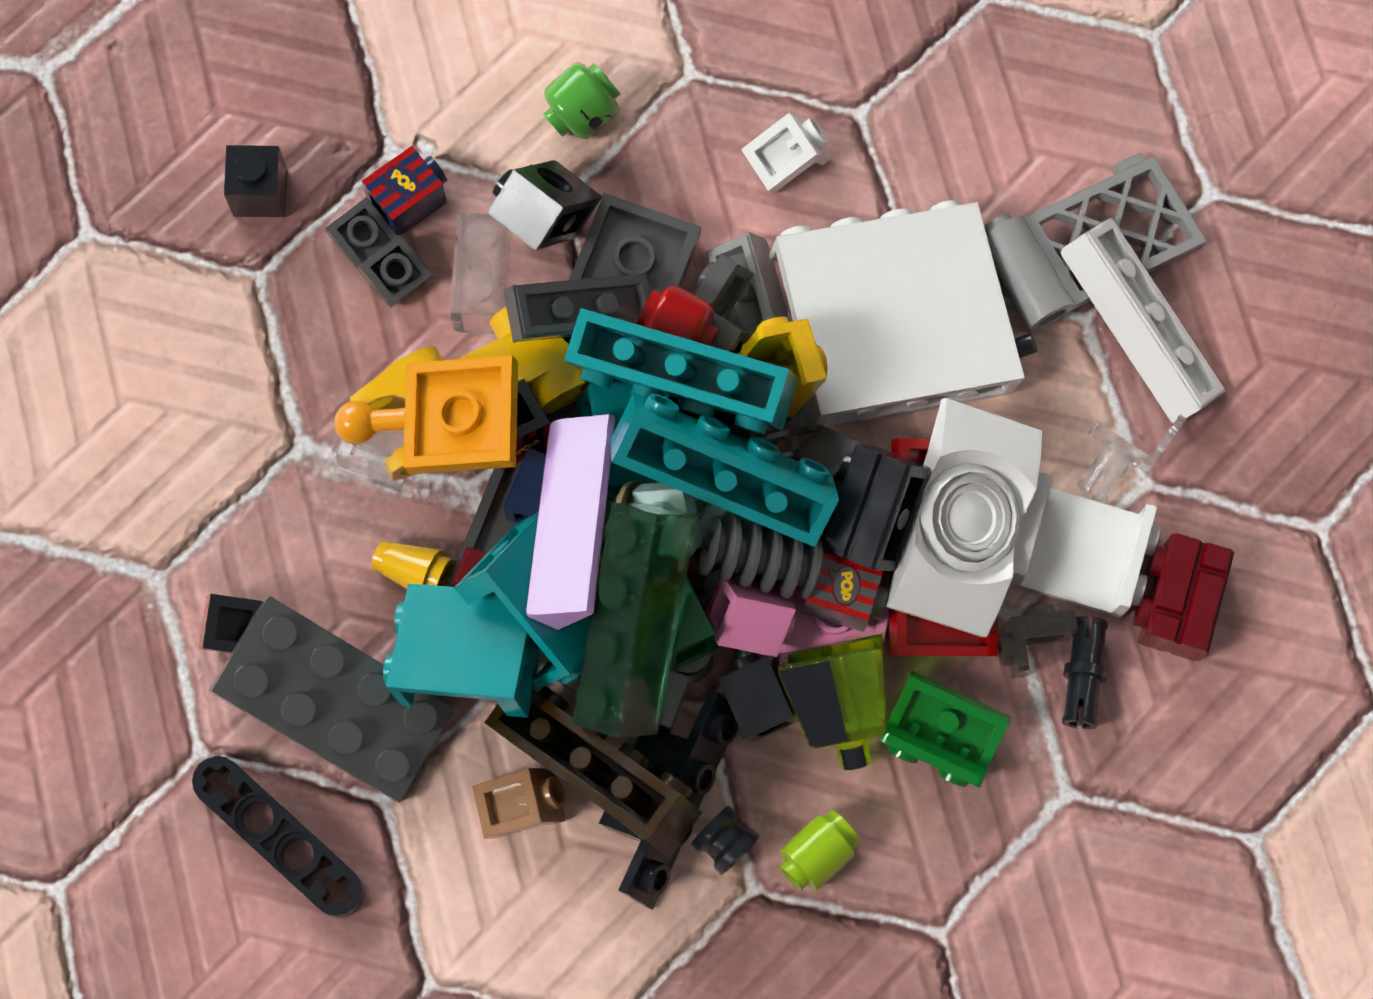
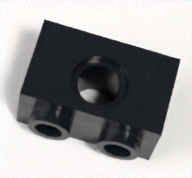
M551 160L514 170L510 169L504 173L493 189V195L496 196V199L487 213L534 250H539L576 238L600 202L602 195L559 162Z

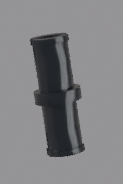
M1078 616L1073 620L1074 631L1070 662L1065 663L1063 676L1068 679L1062 724L1067 727L1077 729L1080 707H1083L1082 729H1095L1097 727L1100 684L1104 683L1107 679V668L1103 666L1106 630L1109 623L1102 618L1093 617L1091 638H1087L1088 616Z

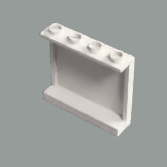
M949 200L932 206L928 211L911 213L909 209H896L885 213L880 219L861 222V219L858 217H849L834 222L829 228L811 230L809 226H796L783 231L780 236L776 237L769 258L770 262L778 261L792 319L796 321L808 318L816 345L822 347L827 358V379L813 394V401L807 411L812 431L816 430L820 425L831 428L939 408L943 398L966 403L1009 395L1016 390L1025 378L978 202L960 205V202L957 200Z

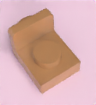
M527 768L472 786L484 839H496L539 825H555L565 821L563 810L565 792L559 779L547 769Z

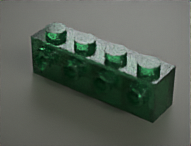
M612 503L610 518L605 529L606 541L598 575L594 613L592 614L590 628L586 635L584 663L580 683L576 690L573 724L615 738L657 735L697 515L654 504Z

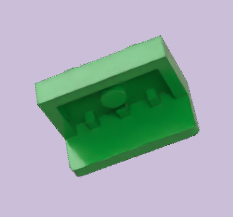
M912 670L880 740L889 745L888 750L894 756L910 763H917L918 760L932 765L938 768V774L943 779L952 784L966 787L970 783L976 787H981L987 768L1010 723L1011 716Z

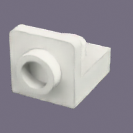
M790 112L741 149L767 190L776 193L815 162L824 165L832 159L824 147L829 140L818 123L811 117L805 120Z

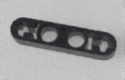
M214 756L206 758L197 766L193 773L192 785L198 798L318 909L336 918L350 916L359 909L363 902L365 891L363 882L358 875L235 762L226 757ZM213 770L219 774L230 770L231 773L227 777V782L241 795L244 793L246 786H250L253 789L251 793L238 800L231 815L225 812L226 808L234 804L228 797L218 790L214 791L211 795L207 793L211 787L207 776ZM254 804H266L273 811L272 825L268 830L260 834L248 832L243 822L245 812ZM305 840L313 848V860L303 870H290L284 864V850L292 841ZM326 858L333 863L330 867L323 870L338 883L343 882L346 878L351 881L347 892L352 897L345 905L335 901L329 906L326 900L329 898L330 892L316 879L311 889L304 885L305 881L311 879L320 871Z

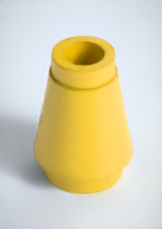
M385 540L381 541L377 546L372 559V569L381 573L407 589L408 583L447 586L456 564L454 559L446 557L444 550L395 542L391 543Z

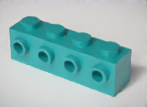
M580 308L564 359L567 363L582 370L579 379L585 382L611 389L613 380L633 385L631 395L635 392L648 398L649 394L654 393L683 400L684 403L681 410L697 416L707 415L714 417L715 411L736 416L734 426L761 435H765L767 426L783 430L799 379L787 368Z
M633 392L611 438L612 463L810 546H816L839 501L833 476H830V471L825 466L809 458H801L797 462L780 454V449L765 439L752 436L748 441L729 433L730 428L713 417L701 415L699 419L684 414L679 411L680 408L675 402L664 396L651 393L647 398Z

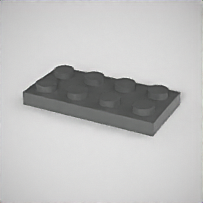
M270 595L264 598L208 690L210 693L398 803L402 801L455 709L435 695L415 693L412 707L401 706L386 688L383 679L384 664Z

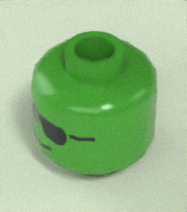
M576 62L545 88L544 97L550 108L543 114L562 137L571 131L578 138L588 139L616 116L619 107L615 99L620 95V92L595 63L587 67L583 63Z

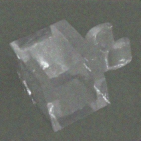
M404 430L376 432L369 441L362 444L348 443L341 439L336 432L332 452L337 454L335 459L341 472L401 492L406 478L392 481L385 469V459L391 456L396 449L404 445Z

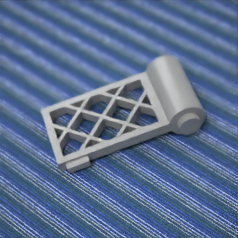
M1138 153L1115 164L1112 167L1115 175L1026 217L1011 218L1010 214L1006 213L994 218L984 226L997 276L1029 331L1034 332L1046 328L1066 316L1072 310L1091 301L1084 290L1080 291L1069 274V266L1065 260L1063 264L1059 257L1061 256L1062 248L1066 245L1049 240L1041 227L1042 224L1055 219L1073 225L1070 244L1079 237L1081 228L1091 230L1103 223L1085 217L1088 202L1095 199L1117 205L1113 220L1118 228L1120 227L1124 208L1149 215L1151 220L1146 236L1119 228L1129 244L1143 248L1140 261L1148 273L1202 248L1207 242L1155 156L1144 160L1141 153ZM1147 175L1158 192L1155 205L1129 197L1128 193L1131 182ZM1122 187L1121 193L1114 192V190ZM1079 207L1077 214L1069 212ZM1159 219L1177 224L1186 241L1174 246L1155 240L1154 237ZM1151 251L1159 253L1149 258Z

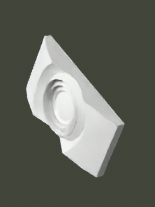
M948 398L941 399L924 465L931 469L893 573L884 607L972 635L987 637L1012 581L1015 543L1021 521L1037 490L1042 450V430Z

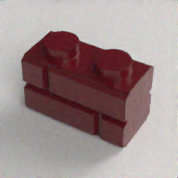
M1172 533L1164 542L1163 547L1156 545L1153 555L1149 558L1146 570L1147 576L1154 577L1150 597L1143 595L1139 606L1136 607L1133 618V626L1141 628L1137 643L1163 652L1167 651L1173 655L1193 661H1200L1210 650L1235 552L1232 549L1212 543H1203L1199 539L1178 533Z

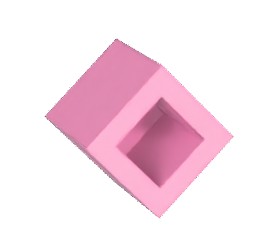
M732 575L728 582L721 581L719 578L705 613L715 633L717 644L719 646L777 657L784 639H787L794 629L796 611L794 605L789 599L780 597V586L774 584L769 593L760 592V581L753 580L749 587L740 586L739 576Z

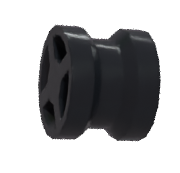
M728 805L691 842V846L697 852H706L714 860V869L722 876L740 860L760 836L752 828L744 829L737 822V813Z

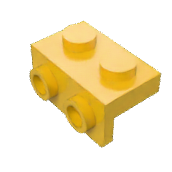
M775 317L757 325V330L742 345L741 351L738 354L787 368L799 378L787 414L788 418L795 416L826 381L828 364L824 350L821 346L816 345L808 318L789 322L787 317Z

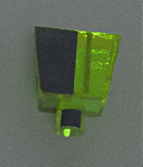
M882 634L782 653L778 666L779 677L808 745L811 748L835 745L842 770H855L869 765L872 762L867 738L882 736L886 733L887 728L884 641Z

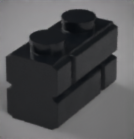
M856 444L854 451L845 456L839 468L838 478L842 482V486L838 494L839 501L822 532L825 534L822 540L823 549L872 570L895 571L931 468L882 448Z

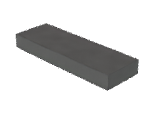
M647 273L512 285L503 289L513 343L571 337L580 308L636 324L639 314L651 294Z

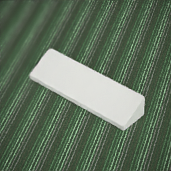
M1109 218L1062 248L1061 256L1173 424H1177L1198 412L1226 392L1113 219Z

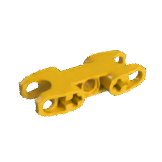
M506 307L497 312L489 322L498 339L459 358L512 355L518 361V381L525 379L544 414L553 413L575 402L590 385V383L579 379L582 370L564 361L569 344L563 338L513 343ZM435 346L419 349L393 362L381 374L352 395L350 401L365 402L374 410L405 408L407 363L442 361L443 358ZM404 445L396 449L391 456L385 459V469L392 481L417 475L409 474L403 468Z

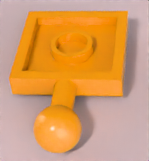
M512 355L407 363L405 408L374 410L369 404L362 401L347 402L336 413L334 420L336 432L341 439L348 443L362 444L369 441L376 432L404 430L403 468L409 474L516 467L518 361Z

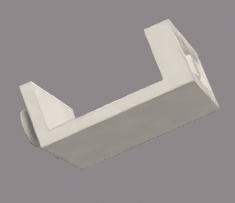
M1039 472L1037 490L1021 521L1015 543L1014 570L1010 585L1121 618L1131 605L1139 606L1145 591L1147 575L1140 574L1144 554L1152 556L1159 539L1161 526L1153 524L1157 507L1146 504L1139 514L1050 488L1053 476Z

